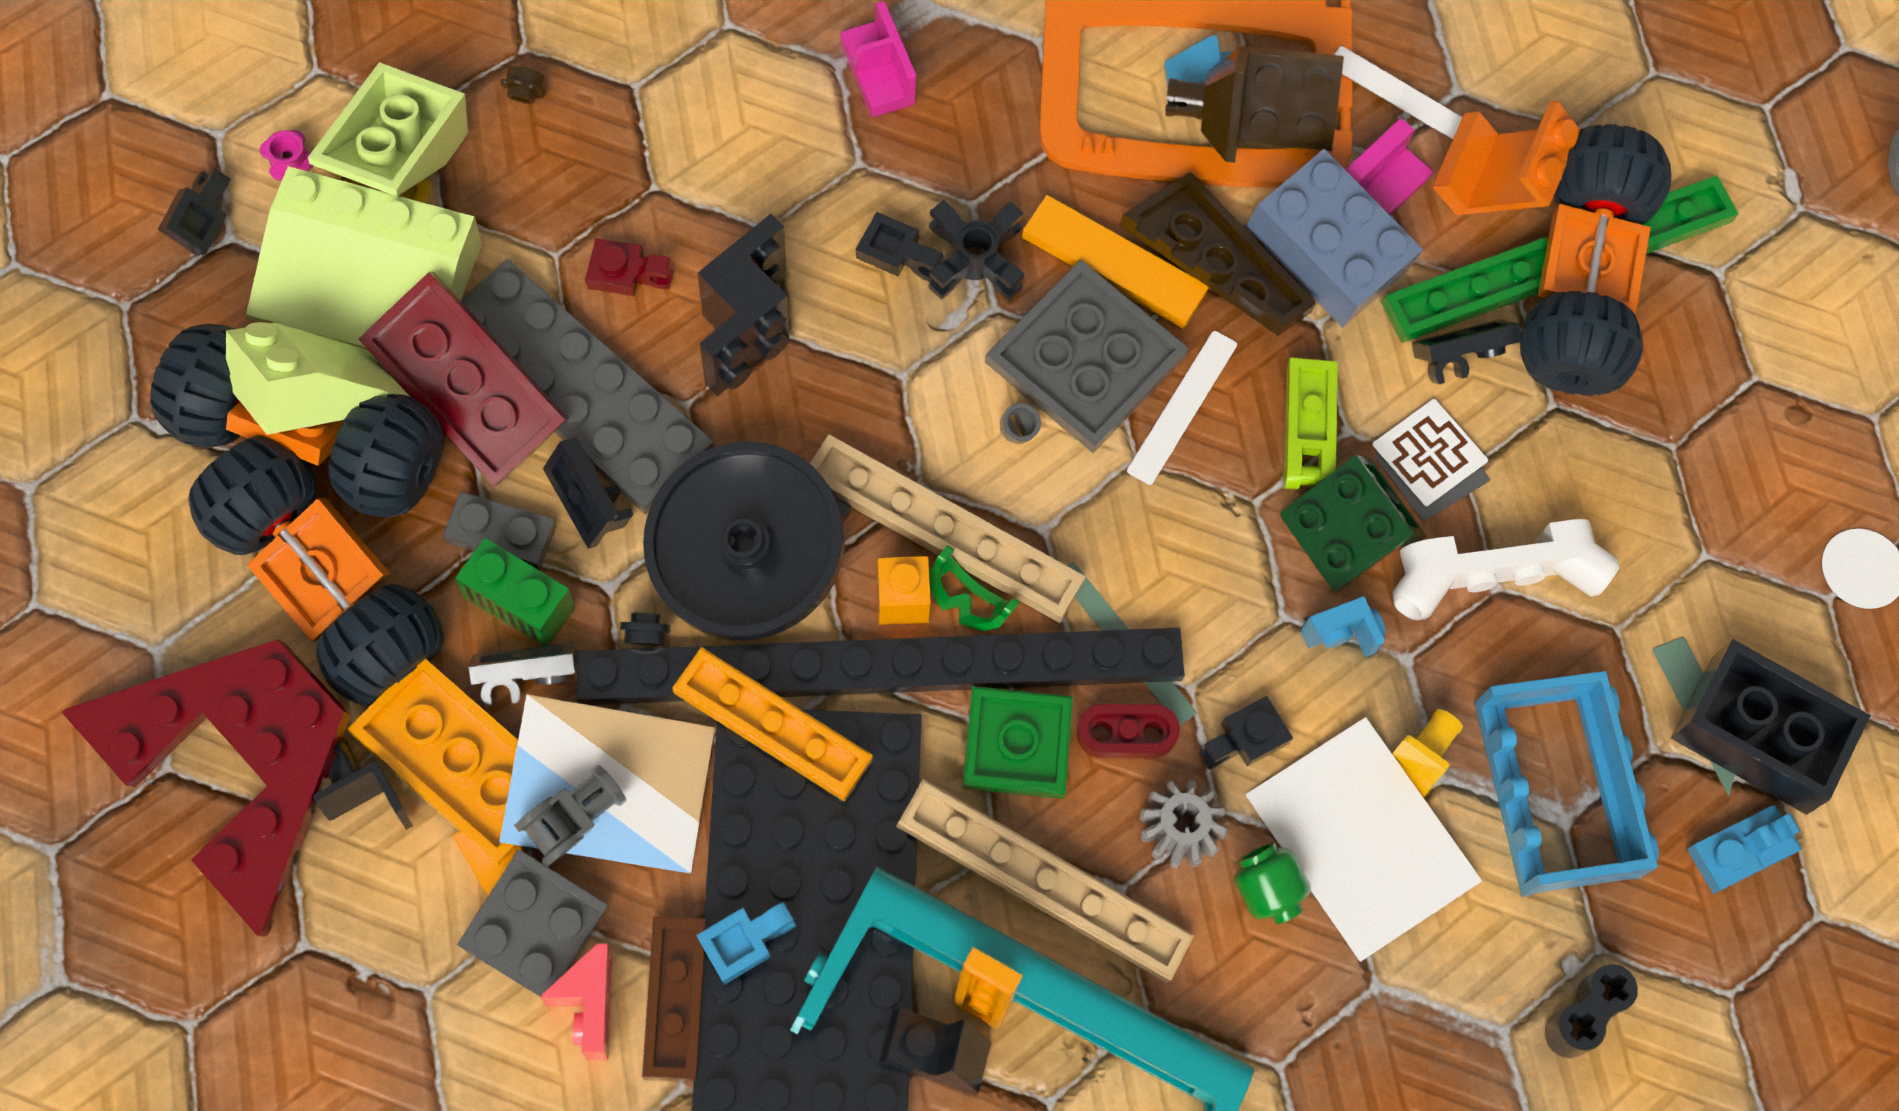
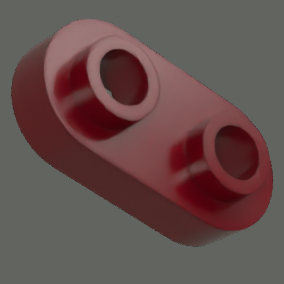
M1097 704L1088 708L1082 714L1077 727L1079 745L1087 754L1096 758H1160L1171 752L1180 734V725L1175 714L1167 707L1158 704ZM1097 727H1104L1110 732L1111 738L1106 741H1100L1093 735V730ZM1148 727L1156 728L1161 734V739L1150 741L1144 736L1143 730Z

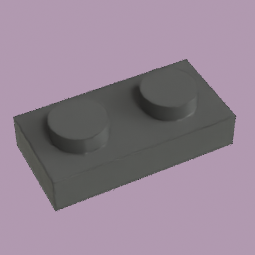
M460 492L443 538L448 544L475 551L482 540L487 538L540 571L555 532L556 523L555 519Z

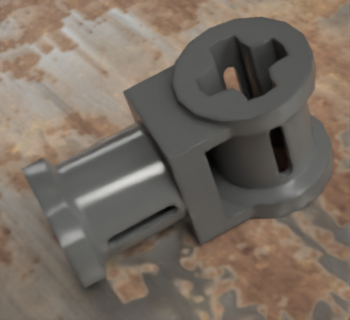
M600 765L591 769L592 776L570 793L564 788L554 797L551 796L544 800L514 825L518 832L525 831L543 853L542 862L546 867L553 864L582 841L584 835L595 826L592 821L614 804L621 806L626 802V797L619 785ZM600 793V795H598L595 799H593V800H592L591 802H589L587 805H585V806L582 805L585 801H587L589 798H591L594 794Z

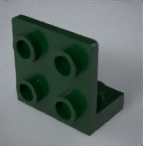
M1359 455L1353 456L1280 513L1282 520L1334 591L1343 589L1399 546L1405 547L1427 537L1370 458Z

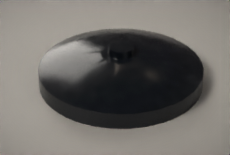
M727 443L705 450L692 457L675 470L664 482L656 494L647 515L643 538L644 558L649 577L656 591L666 605L685 623L703 633L718 638L730 640L760 639L778 634L795 626L808 617L826 598L837 579L843 561L845 549L844 523L839 505L829 485L822 475L802 457L782 447L768 443Z

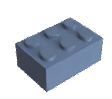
M1325 149L1257 205L1245 227L1342 328L1402 277L1423 251L1412 237Z

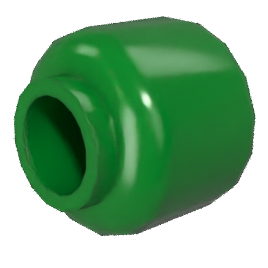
M1273 842L1247 853L1238 860L1240 868L1234 874V883L1254 918L1268 919L1272 917L1275 924H1281L1303 912L1300 903L1309 895L1311 885L1292 850L1277 848Z

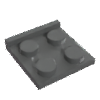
M518 849L457 946L541 997L546 990L565 974L608 905Z

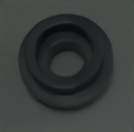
M631 613V622H620V630L625 631L624 643L665 646V634L671 633V625L661 624V614Z

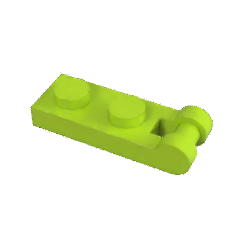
M1290 358L1288 361L1286 375L1285 455L1282 476L1283 489L1298 490L1300 485L1315 486L1336 470L1337 361ZM1302 455L1318 456V467L1302 466Z

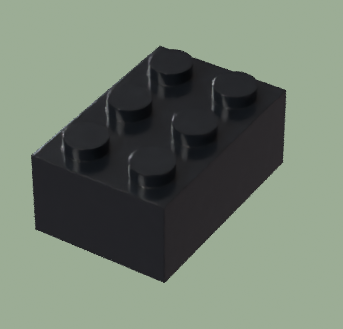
M1732 639L1711 658L1671 739L1808 815L1830 801L1871 715Z

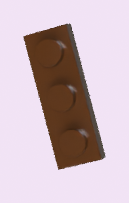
M653 917L642 1068L643 1080L686 1082L697 1080L705 950L696 935L706 930L707 920L704 918Z

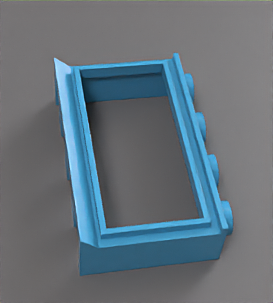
M1606 671L1491 686L1474 702L1521 897L1627 879L1636 880L1658 868V843L1654 834L1648 831L1643 812L1646 804L1645 794L1641 785L1635 782L1631 767L1633 755L1631 742L1628 736L1622 733L1618 717L1620 709L1618 693L1613 686H1610ZM1576 700L1618 863L1545 873L1539 849L1541 833L1538 826L1533 825L1527 801L1529 785L1526 777L1521 776L1514 749L1517 744L1515 730L1508 725L1505 709Z

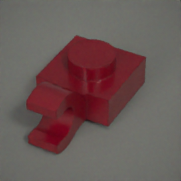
M595 238L585 282L587 289L634 296L637 284L649 285L659 289H670L674 271L669 269L671 258L649 255L644 258L642 245Z

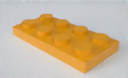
M425 659L399 683L396 682L388 688L348 730L352 736L456 829L461 831L496 864L500 865L518 846L500 843L518 739Z

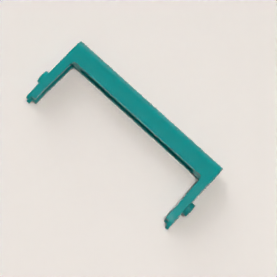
M878 866L874 870L830 956L827 957L820 952L818 953L804 982L812 985L813 988L790 1030L795 1034H798L801 1026L810 1031L812 1030L866 931L874 927L960 973L972 948L978 949L1023 975L1014 996V1002L1201 1101L1204 1105V1111H1238L1254 1074L1253 1066Z

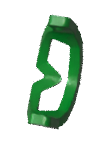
M947 545L929 570L930 591L936 603L943 611L958 608V623L967 628L980 631L999 628L1020 601L1015 597L1011 601H1007L978 584L952 557L954 549ZM948 571H951L971 592L984 601L996 606L990 618H982L972 615L970 595L965 593L948 596L941 584V577Z

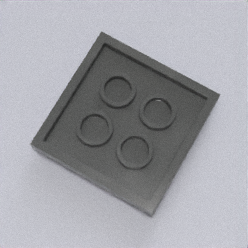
M1080 260L986 354L985 363L1088 450L1094 453L1187 357L1189 348Z

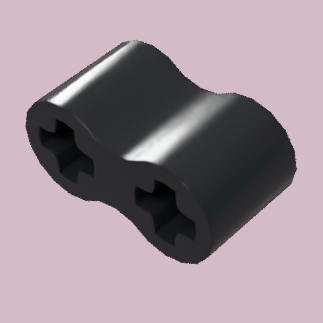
M1609 964L1602 966L1582 979L1577 987L1576 999L1573 1004L1553 1015L1545 1026V1038L1551 1050L1561 1057L1571 1059L1579 1057L1599 1046L1606 1036V1026L1610 1018L1627 1010L1634 1004L1638 996V985L1632 973L1621 965ZM1603 984L1609 985L1612 989L1608 995L1610 1001L1605 1000L1602 996L1605 991ZM1572 1022H1576L1581 1027L1577 1033L1578 1040L1573 1039L1570 1035L1573 1030Z

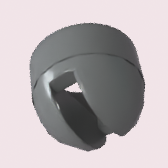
M1016 403L1002 414L999 424L1000 431L1007 441L1015 444H1024L1038 434L1041 427V419L1036 409L1031 405ZM1015 415V420L1023 436H1018L1009 416Z

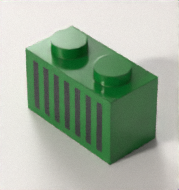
M487 538L482 540L455 577L465 599L542 646L550 645L575 610L569 588Z

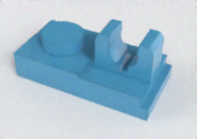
M1773 805L1692 845L1687 851L1714 895L1801 851L1802 848L1794 837L1801 830L1791 813L1782 817L1776 805Z

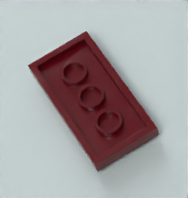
M428 272L358 339L413 399L429 408L440 422L442 431L493 486L499 485L569 420L565 413L435 272Z

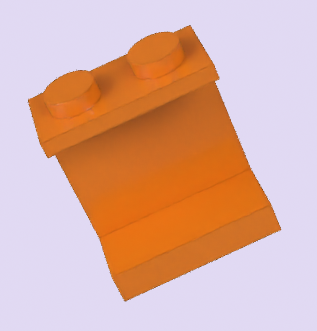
M1558 100L1549 101L1538 129L1498 134L1480 111L1464 113L1432 188L1456 215L1550 206L1567 165L1568 152L1574 148L1581 130Z

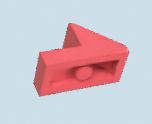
M596 944L541 996L546 1006H583V1012L574 1013L573 1044L582 1045L581 1052L586 1060H608L612 952L608 944Z

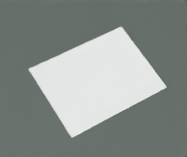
M1366 717L1245 794L1281 848H1288L1294 852L1310 882L1312 893L1360 962L1482 882L1479 875Z

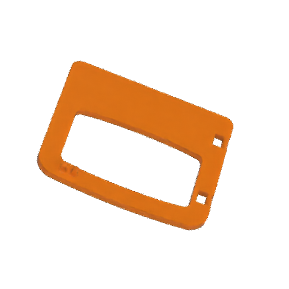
M1046 0L1039 139L1041 148L1047 157L1059 166L1110 176L1172 183L1191 171L1203 185L1278 188L1322 151L1306 148H1238L1234 163L1225 162L1214 147L1157 143L1084 131L1077 122L1081 33L1088 27L1104 26L1198 28L1277 37L1306 43L1311 46L1314 53L1335 55L1340 46L1352 52L1351 0H1340V7L1326 6V0ZM1342 74L1337 112H1340V130L1334 131L1332 151L1327 152L1346 169L1349 166L1352 155V79Z

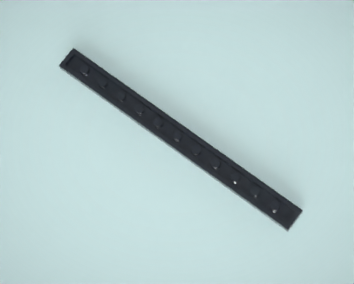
M1180 628L577 651V701L579 704L585 705L685 701L673 693L672 687L701 647L780 697L972 690V686L1001 689L1182 681L1185 676Z

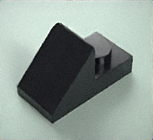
M897 1008L892 1010L879 1062L976 1095L980 1092L991 1042L969 1021L962 1019L946 1024L903 1008Z

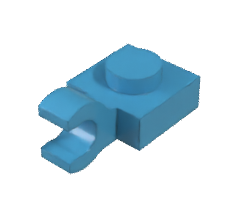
M784 902L752 921H750L742 908L696 936L722 982L726 984L770 958L771 956L763 943L785 934L796 925Z

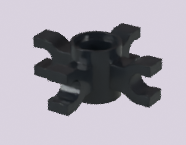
M944 199L930 211V216L934 220L929 223V228L938 237L946 240L955 248L953 255L939 263L929 273L933 280L929 283L928 288L943 300L963 278L969 280L987 278L1008 302L1022 290L1023 286L1019 282L1024 278V273L998 253V248L1003 243L1012 239L1022 230V225L1019 221L1024 218V213L1010 201L989 223L979 220L965 223ZM969 247H980L986 253L975 255L966 249Z

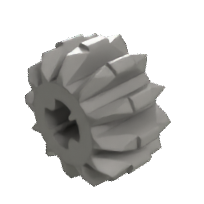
M1194 780L1187 782L1183 793H1181L1174 781L1167 782L1164 788L1165 795L1153 791L1147 799L1152 808L1142 809L1139 815V820L1149 825V827L1141 832V840L1143 842H1158L1151 853L1155 859L1160 858L1165 851L1171 853L1169 862L1172 868L1179 867L1183 855H1185L1188 863L1193 868L1198 867L1202 862L1201 853L1214 857L1219 851L1214 840L1224 839L1227 835V828L1217 823L1225 816V808L1220 806L1209 808L1208 805L1215 793L1209 789L1201 797L1195 795L1197 787ZM1185 816L1190 819L1192 824L1190 828L1186 827L1182 833L1174 827L1176 820L1180 821Z

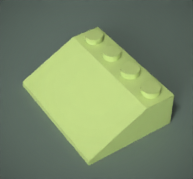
M288 166L270 208L246 316L250 320L278 323L366 349L358 339L428 272H435L461 300L482 246L475 217Z

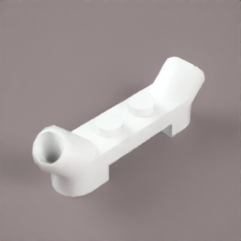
M1585 519L1549 523L1536 539L1537 544L1458 554L1454 536L1433 538L1409 544L1400 550L1405 575L1392 591V599L1396 609L1412 620H1426L1434 612L1449 589L1467 587L1469 592H1481L1494 588L1499 582L1515 580L1516 585L1525 586L1538 583L1545 579V576L1550 575L1560 576L1588 596L1593 597L1600 595L1619 570L1620 565L1617 557L1595 543L1591 522Z

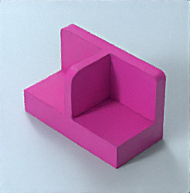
M885 1L875 3V22L840 32L841 46L871 117L914 105L916 91V73Z

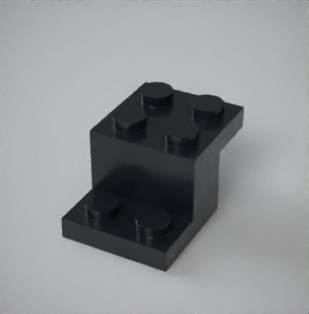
M772 214L768 215L697 273L702 315L716 329L700 342L704 382L717 397L729 387L735 389L742 385L750 376L755 365L765 357L767 359L774 358L788 343V297L777 286L786 271L784 226Z

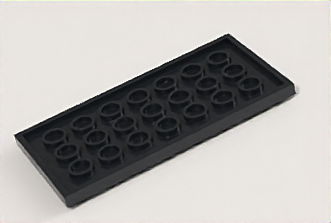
M801 709L873 755L872 762L845 802L717 721L704 919L707 920L706 929L742 908L750 921L782 902H784L796 926L785 934L764 942L763 944L771 957L726 984L722 982L705 952L697 1080L693 1081L692 1111H908L909 1072L880 1063L879 1060L892 1010L903 1008L911 1011L913 947L877 928H869L833 989L812 1030L810 1031L801 1026L798 1034L790 1030L813 988L812 985L804 982L819 952L827 957L830 956L876 867L878 866L916 887L917 838L896 826L919 787L922 714Z

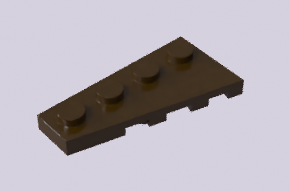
M1191 171L1122 216L1119 223L1120 226L1277 336L1311 314L1317 304Z

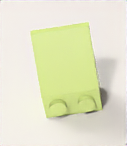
M378 63L308 156L309 164L394 196H399L444 167L468 135L465 94Z
M256 322L247 325L245 328L226 331V361L231 374L229 377L233 386V393L267 435L344 420L352 409L360 408L359 403L375 396L387 397V394L409 396L367 349L278 323Z

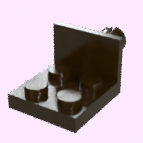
M1240 46L1209 70L1206 82L1178 81L1177 79L1170 78L1167 89L1166 101H1168V104H1166L1165 116L1194 117L1202 120V134L1225 162L1235 163L1239 142L1332 151L1344 56Z

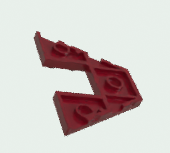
M276 639L66 708L62 711L64 716L120 780L130 787H136L206 718L214 725L265 782L267 787L199 851L191 861L257 936L266 937L271 930L268 924L284 882H289L292 874L291 862L294 854L302 847L314 815V811L311 810L315 801L313 796L318 793L323 777L327 778L335 759L334 747L343 737L351 716L344 706L285 642Z

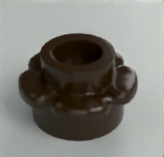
M509 66L506 79L500 80V85L508 89L507 97L520 103L534 104L535 97L541 98L546 94L543 88L545 76L529 68Z

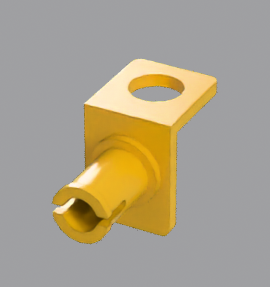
M1437 709L1434 712L1431 720L1417 739L1407 735L1392 753L1423 798L1450 766L1441 757L1456 735L1463 729L1462 723L1455 716L1442 709Z

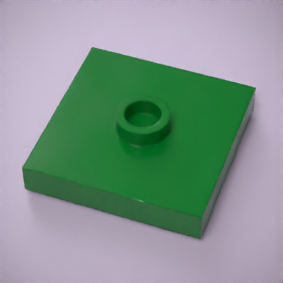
M972 686L962 789L1064 799L1066 794L1073 696Z

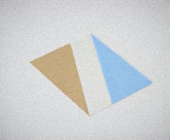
M527 694L500 843L539 849L525 831L518 832L514 825L544 800L551 796L554 797L564 788L570 793L592 776L591 769L600 765L619 785L626 797V802L621 806L614 804L592 821L595 824L593 829L585 834L584 839L567 853L691 874L715 727ZM600 793L594 794L591 798H589L587 801H585L582 805H584V806L587 805L589 802H591L593 799H595L598 795H600Z

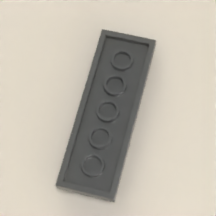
M508 258L461 300L569 418L555 434L562 440L577 437L586 454L593 460L596 471L613 486H617L621 493L645 515L649 512L656 494L675 470L692 457L714 447L713 440Z

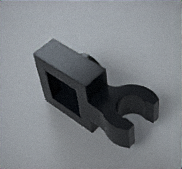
M212 168L209 175L204 171L200 172L193 183L192 190L188 187L178 190L157 230L196 256L207 254L227 216L225 212L216 207V204L226 190L230 178L216 168Z
M876 212L855 249L856 259L898 277L904 266H907L917 276L928 282L933 280L929 273L939 264L943 253L932 247L918 244L920 239L919 229L879 212Z
M1265 696L1224 718L1221 725L1226 733L1205 743V749L1200 751L1199 754L1209 770L1216 768L1238 754L1248 767L1290 744L1293 736L1269 698Z

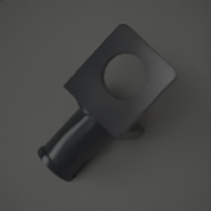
M342 737L334 747L337 758L334 759L328 775L332 785L313 796L329 821L334 820L384 792L405 829L413 827L390 781L377 761L360 769L347 740Z

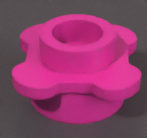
M298 130L279 131L272 134L268 140L261 144L260 154L263 158L268 159L271 165L269 173L273 179L282 181L288 166L304 171L313 168L314 165L309 164L308 156L311 152H307L304 146L306 138L302 132ZM287 153H292L290 158H284L283 156Z

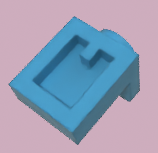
M1364 596L1310 616L1300 631L1308 649L1323 643L1326 649L1337 647L1351 640L1354 637V633L1365 657L1376 654L1385 642L1383 637L1385 636L1383 620L1376 609H1370Z

